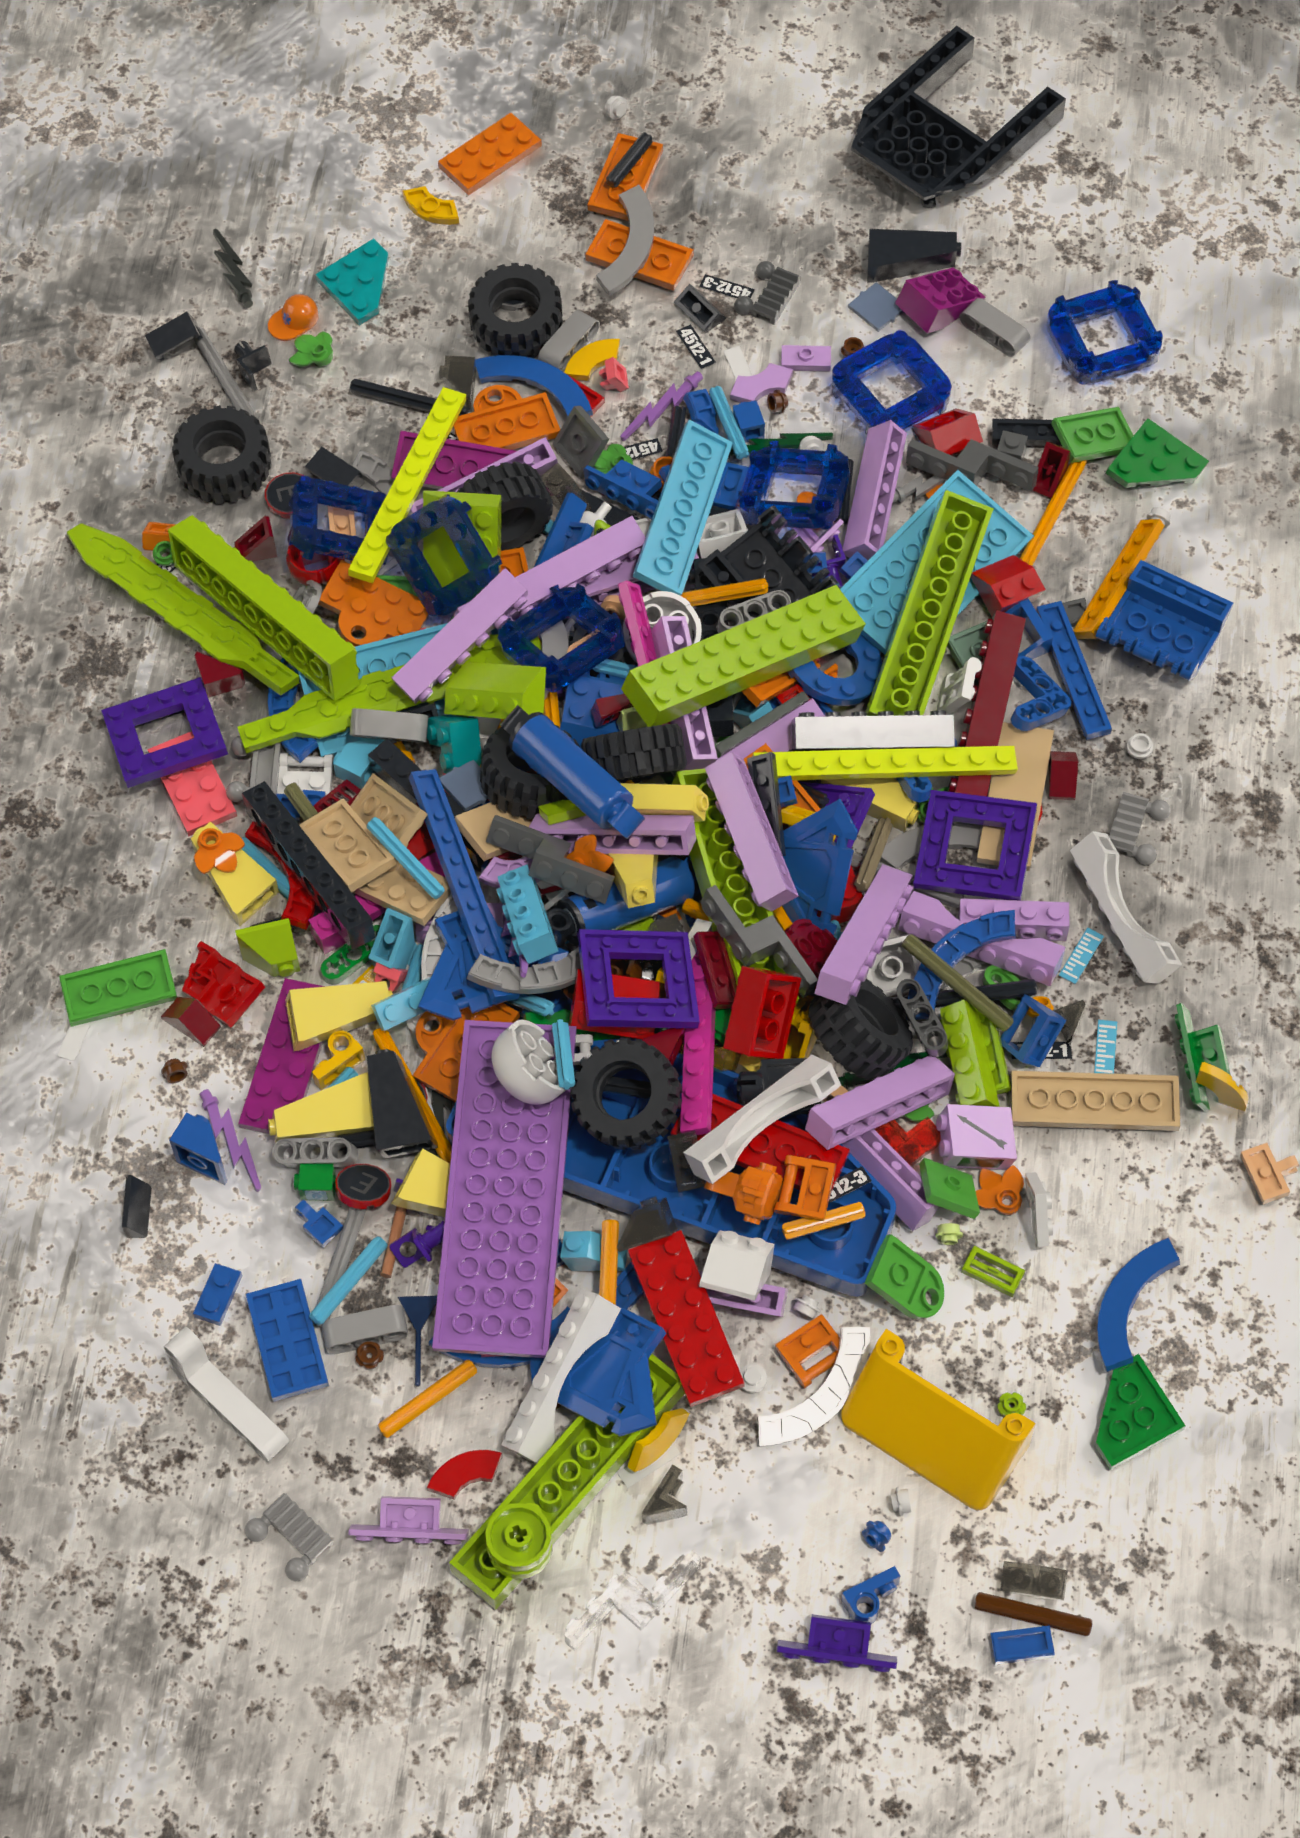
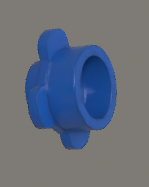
M868 1521L866 1523L867 1528L862 1531V1535L869 1546L876 1548L879 1552H883L886 1549L885 1544L890 1542L891 1532L881 1521Z

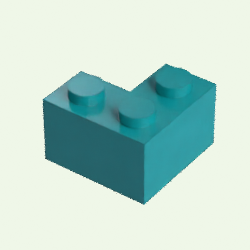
M451 714L428 718L427 739L429 744L441 747L439 761L443 773L447 774L453 771L454 767L458 768L472 760L479 766L481 765L482 753L478 718Z

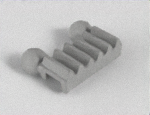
M235 737L231 743L232 752L240 757L248 755L249 753L245 752L241 737ZM281 742L252 751L250 787H246L239 781L230 783L227 786L226 795L231 801H243V792L264 781L277 796L280 753H282Z
M1123 792L1109 838L1117 850L1127 852V857L1131 858L1134 856L1140 864L1150 865L1156 860V849L1150 844H1143L1139 847L1135 846L1145 812L1150 813L1154 820L1163 821L1170 815V806L1164 800H1156L1152 803L1147 798Z
M285 1493L263 1512L261 1518H253L245 1526L247 1538L253 1542H259L266 1538L268 1527L272 1525L303 1555L301 1558L296 1557L289 1560L286 1565V1575L292 1581L304 1580L309 1573V1566L317 1561L316 1557L328 1546L331 1547L334 1544L329 1534L325 1533Z

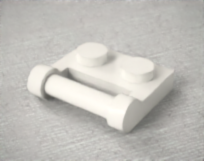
M975 657L970 658L957 672L950 673L944 677L937 710H944L946 715H950L962 705L971 701L975 692L973 687L975 674L982 668L979 659Z
M280 753L277 794H285L284 789L286 786L295 782L302 791H325L327 795L331 792L333 754L325 755L324 757L307 756L299 763L292 756H289V753ZM289 766L324 767V772L289 771Z

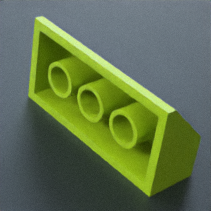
M465 662L446 686L444 714L505 719L517 705L529 715L535 712L544 714L546 667Z

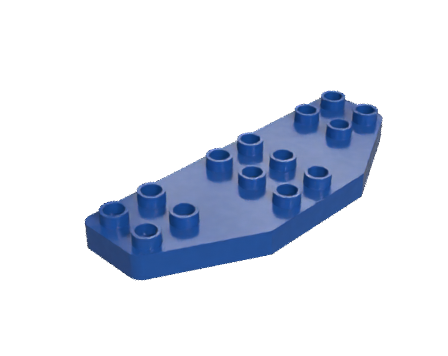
M631 1037V1038H629V1039H630L631 1041H635V1040L638 1039V1038H632V1037ZM608 1040L593 1041L591 1049L595 1046L598 1048L604 1047V1042ZM575 1046V1054L580 1053L578 1046ZM679 1053L673 1067L679 1075L678 1081L682 1084L684 1054ZM574 1065V1070L580 1071L582 1066ZM714 1065L712 1094L740 1104L737 1095H740V1092L737 1091L739 1074ZM636 1069L622 1070L613 1075V1077L650 1082L643 1072ZM607 1092L602 1094V1104L606 1112L620 1120L638 1115L650 1100ZM457 1100L446 1122L448 1141L451 1146L453 1143ZM570 1104L563 1190L676 1232L682 1230L684 1235L708 1244L713 1242L720 1230L733 1231L738 1235L749 1238H761L766 1242L775 1244L771 1266L773 1268L853 1297L862 1296L868 1291L869 1287L864 1283L885 1236L889 1235L892 1231L896 1203L892 1195L866 1169L865 1171L872 1180L871 1182L828 1203L827 1211L861 1202L865 1209V1218L786 1240L782 1232V1225L804 1217L782 1215L774 1212L770 1219L761 1220L760 1225L743 1220L744 1214L736 1211L733 1197L705 1189L706 1180L694 1175L683 1153L691 1146L671 1138V1132L675 1124L670 1123L666 1128L669 1132L664 1137L661 1135L656 1137V1143L650 1146L643 1144L641 1149L632 1150L631 1148H625V1150H621L611 1145L607 1146L589 1134L578 1122V1116L573 1112ZM681 1109L676 1111V1115L679 1117ZM808 1114L785 1115L778 1120L806 1131ZM851 1153L839 1178L862 1166ZM735 1164V1167L730 1172L741 1174L746 1168ZM793 1188L790 1204L797 1205L800 1190Z

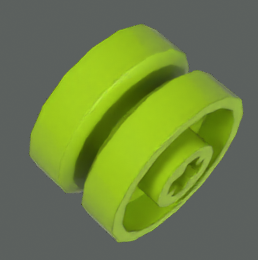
M525 1503L508 1504L497 1510L489 1519L485 1531L488 1557L496 1570L504 1576L513 1579H525L540 1573L550 1561L553 1547L550 1524L540 1510L535 1506Z

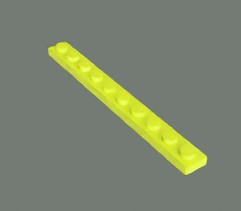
M445 387L442 388L348 569V576L373 584L466 402V394Z
M1014 746L773 752L776 755L778 778L791 775L792 780L1016 774L1018 770ZM768 752L753 753V756H757Z

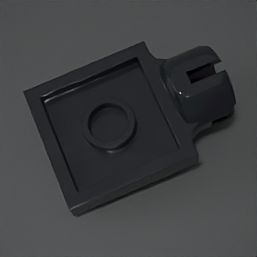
M807 1058L764 1059L760 1061L759 1070L740 1072L737 1079V1091L740 1092V1095H737L739 1103L741 1105L748 1104ZM821 1101L795 1110L787 1115L809 1114L811 1108L821 1104Z

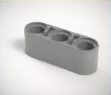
M981 298L975 299L959 316L961 323L967 329L1010 357L1018 353L1031 339L1025 327Z
M580 310L574 311L542 347L538 360L564 371L571 357L578 350L588 345L597 334L600 322Z
M776 590L726 608L720 614L717 632L721 633L733 628L727 626L724 623L725 620H731L738 626L755 619L749 616L748 612H756L759 616L777 610L772 606V603H779L782 607L791 603L790 597L786 592Z
M354 708L351 713L350 736L426 743L428 716Z
M285 1138L277 1141L272 1150L275 1160L288 1168H300V1164H334L335 1168L348 1167L355 1164L358 1159L357 1148L344 1138ZM347 1146L348 1152L346 1156L338 1159L339 1149ZM293 1147V1155L285 1160L283 1156L285 1150ZM315 1147H320L319 1156L311 1159V1151Z
M390 1305L328 1319L322 1324L326 1351L329 1354H340L357 1350L362 1343L367 1341L381 1345L399 1341L408 1336L404 1310L400 1305Z

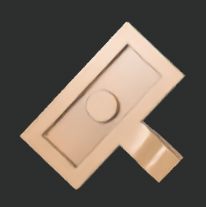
M1268 1143L1241 1152L1240 1157L1263 1205L1289 1196L1290 1190L1283 1175L1288 1176L1298 1171L1296 1167L1299 1164L1295 1155L1276 1162Z

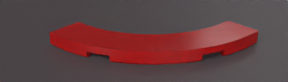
M252 822L245 833V837L250 842L259 845L273 855L283 867L289 881V898L286 908L281 915L282 920L289 918L290 925L307 930L309 919L313 917L316 903L255 823Z

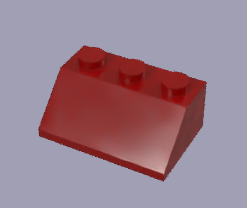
M742 966L723 1048L747 1056L783 1059L802 978L761 968Z
M581 969L577 970L569 1017L570 1026H576L577 1029L638 1039L654 1035L655 1028L587 1026ZM612 974L614 997L659 998L660 981Z

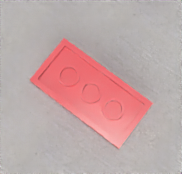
M192 731L147 749L148 753L193 739L194 735ZM212 761L160 777L188 837L194 835L197 829L205 827L209 822L218 825L237 817V812L226 795V789Z

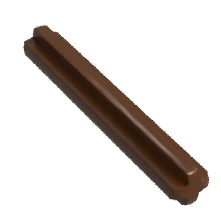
M983 1592L977 1593L974 1604L977 1610L1043 1626L1050 1625L1051 1628L1084 1636L1090 1635L1093 1624L1090 1618Z

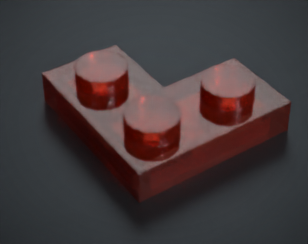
M926 1117L907 1133L895 1120L874 1128L911 1167L937 1148L941 1141L940 1131L937 1130L936 1125L929 1117Z

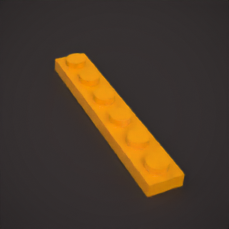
M1160 519L1140 520L1073 629L1076 639H1096L1098 628L1105 617L1109 618L1116 605L1124 595L1128 580L1140 560L1144 561L1147 558L1149 551L1165 527Z

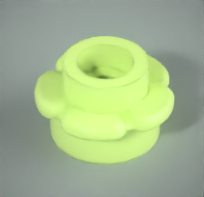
M945 1223L937 1226L935 1237L941 1240L943 1245H954L958 1243V1239L963 1237V1233L960 1232L959 1224Z

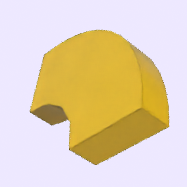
M426 186L402 191L406 205L418 217L436 224H459L454 200L436 198L429 193Z
M604 339L584 346L571 357L564 373L576 380L589 381L592 373L605 365V360L612 357L616 360L618 359L620 339Z
M1202 1062L1196 1083L1206 1086L1218 1097L1219 1103L1246 1111L1249 1099L1242 1085L1238 1087L1232 1076L1225 1071Z
M683 1408L664 1412L655 1428L646 1437L636 1441L627 1467L633 1472H637L660 1458L676 1440L690 1413Z

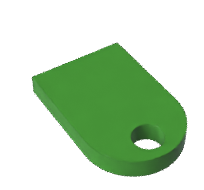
M892 1234L886 1235L864 1284L912 1319H924L935 1315L940 1310L944 1301V1285L940 1274L931 1264ZM927 1291L930 1293L932 1297L931 1304H929L926 1300Z

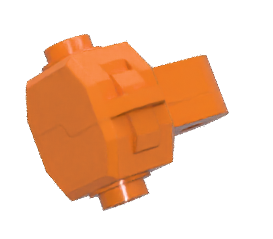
M760 1162L759 1167L749 1166L741 1174L729 1171L713 1184L706 1181L704 1188L733 1197L736 1211L744 1214L743 1220L760 1225L761 1220L770 1219L774 1213L775 1203L778 1202L781 1193L783 1178L776 1173V1166Z

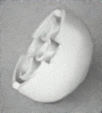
M667 591L652 592L643 597L651 630L661 616H686L692 644L700 641L702 631L700 618H698L696 611L689 601L678 594ZM624 619V644L630 657L637 663L636 655L631 649V636H629ZM692 629L695 633L694 640L692 639Z
M517 1020L497 1037L493 1045L491 1058L494 1072L502 1086L518 1100L534 1105L548 1103L566 1091L558 1085L556 1060H549L555 1055L554 1048L542 1036L545 1033L543 1029L530 1021Z

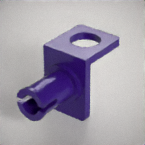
M838 534L833 535L832 548L836 558L826 561L827 569L830 572L828 577L833 575L839 582L838 588L841 589L844 585L838 571L845 564L846 557ZM818 572L810 573V575L814 577Z
M441 1221V1223L423 1235L415 1227L389 1245L391 1251L404 1268L423 1256L428 1262L432 1261V1248L443 1242L445 1222ZM412 1242L416 1246V1252L413 1256L406 1257L401 1254L400 1247L403 1243Z

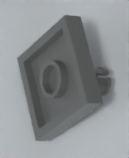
M574 406L552 445L579 477L583 478V469L587 465L592 468L594 467L609 438L582 406Z

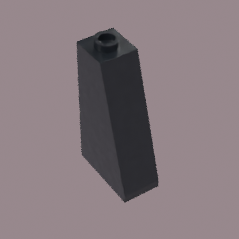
M869 229L867 283L955 267L956 257H961V242H957V232Z
M389 1049L378 1050L375 1054L368 1055L367 1065L376 1151L384 1158L420 1152L422 1149L438 1148V1142L401 1058Z

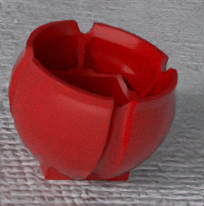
M311 529L310 534H306L304 531L297 534L291 540L286 555V562L291 576L304 586H308L306 582L308 580H313L321 586L327 585L340 561H345L342 546L332 533L323 529ZM325 560L329 564L326 568L314 571L305 570L304 567Z

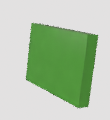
M1119 407L1057 417L1051 423L1063 448L1071 451L1069 458L1071 463L1118 455L1134 436Z

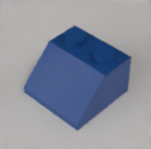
M186 1112L169 1139L176 1162L226 1185L228 1180L210 1121L202 1115L196 1114L193 1116Z

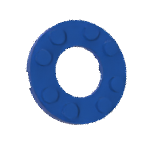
M860 634L855 643L845 647L847 653L855 657V663L857 664L856 672L852 676L834 678L819 670L813 661L787 672L791 678L795 677L804 686L802 690L813 698L832 705L849 706L858 704L863 699L872 695L882 666V659L879 650Z

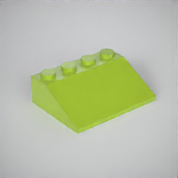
M424 490L423 588L471 601L501 570V495Z

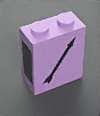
M947 1104L942 1112L938 1114L936 1127L941 1135L939 1153L943 1157L944 1165L955 1168L1007 1170L1016 1161L1017 1154L1011 1107Z

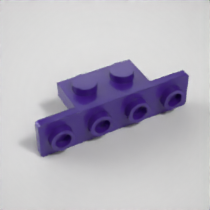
M812 1614L808 1644L778 1640L777 1652H781L785 1658L800 1659V1655L812 1657V1660L818 1663H830V1660L842 1661V1665L852 1668H858L860 1664L871 1665L873 1670L880 1672H889L890 1668L897 1669L896 1656L868 1652L871 1622Z

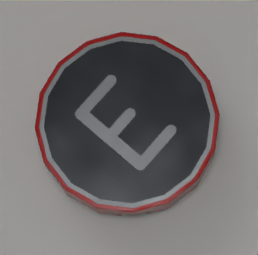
M294 472L283 473L274 477L268 483L265 489L266 505L273 514L276 513L282 518H298L305 515L310 510L309 508L312 504L314 505V486L310 479L302 474Z
M354 1164L339 1172L335 1180V1191L338 1193L337 1197L349 1207L367 1209V1206L374 1205L375 1208L388 1200L391 1194V1178L384 1170L377 1166Z

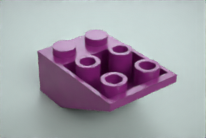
M953 267L906 280L895 304L928 334L944 329L960 318V314L975 299L981 298L985 300L986 297L975 285L964 278L959 270Z

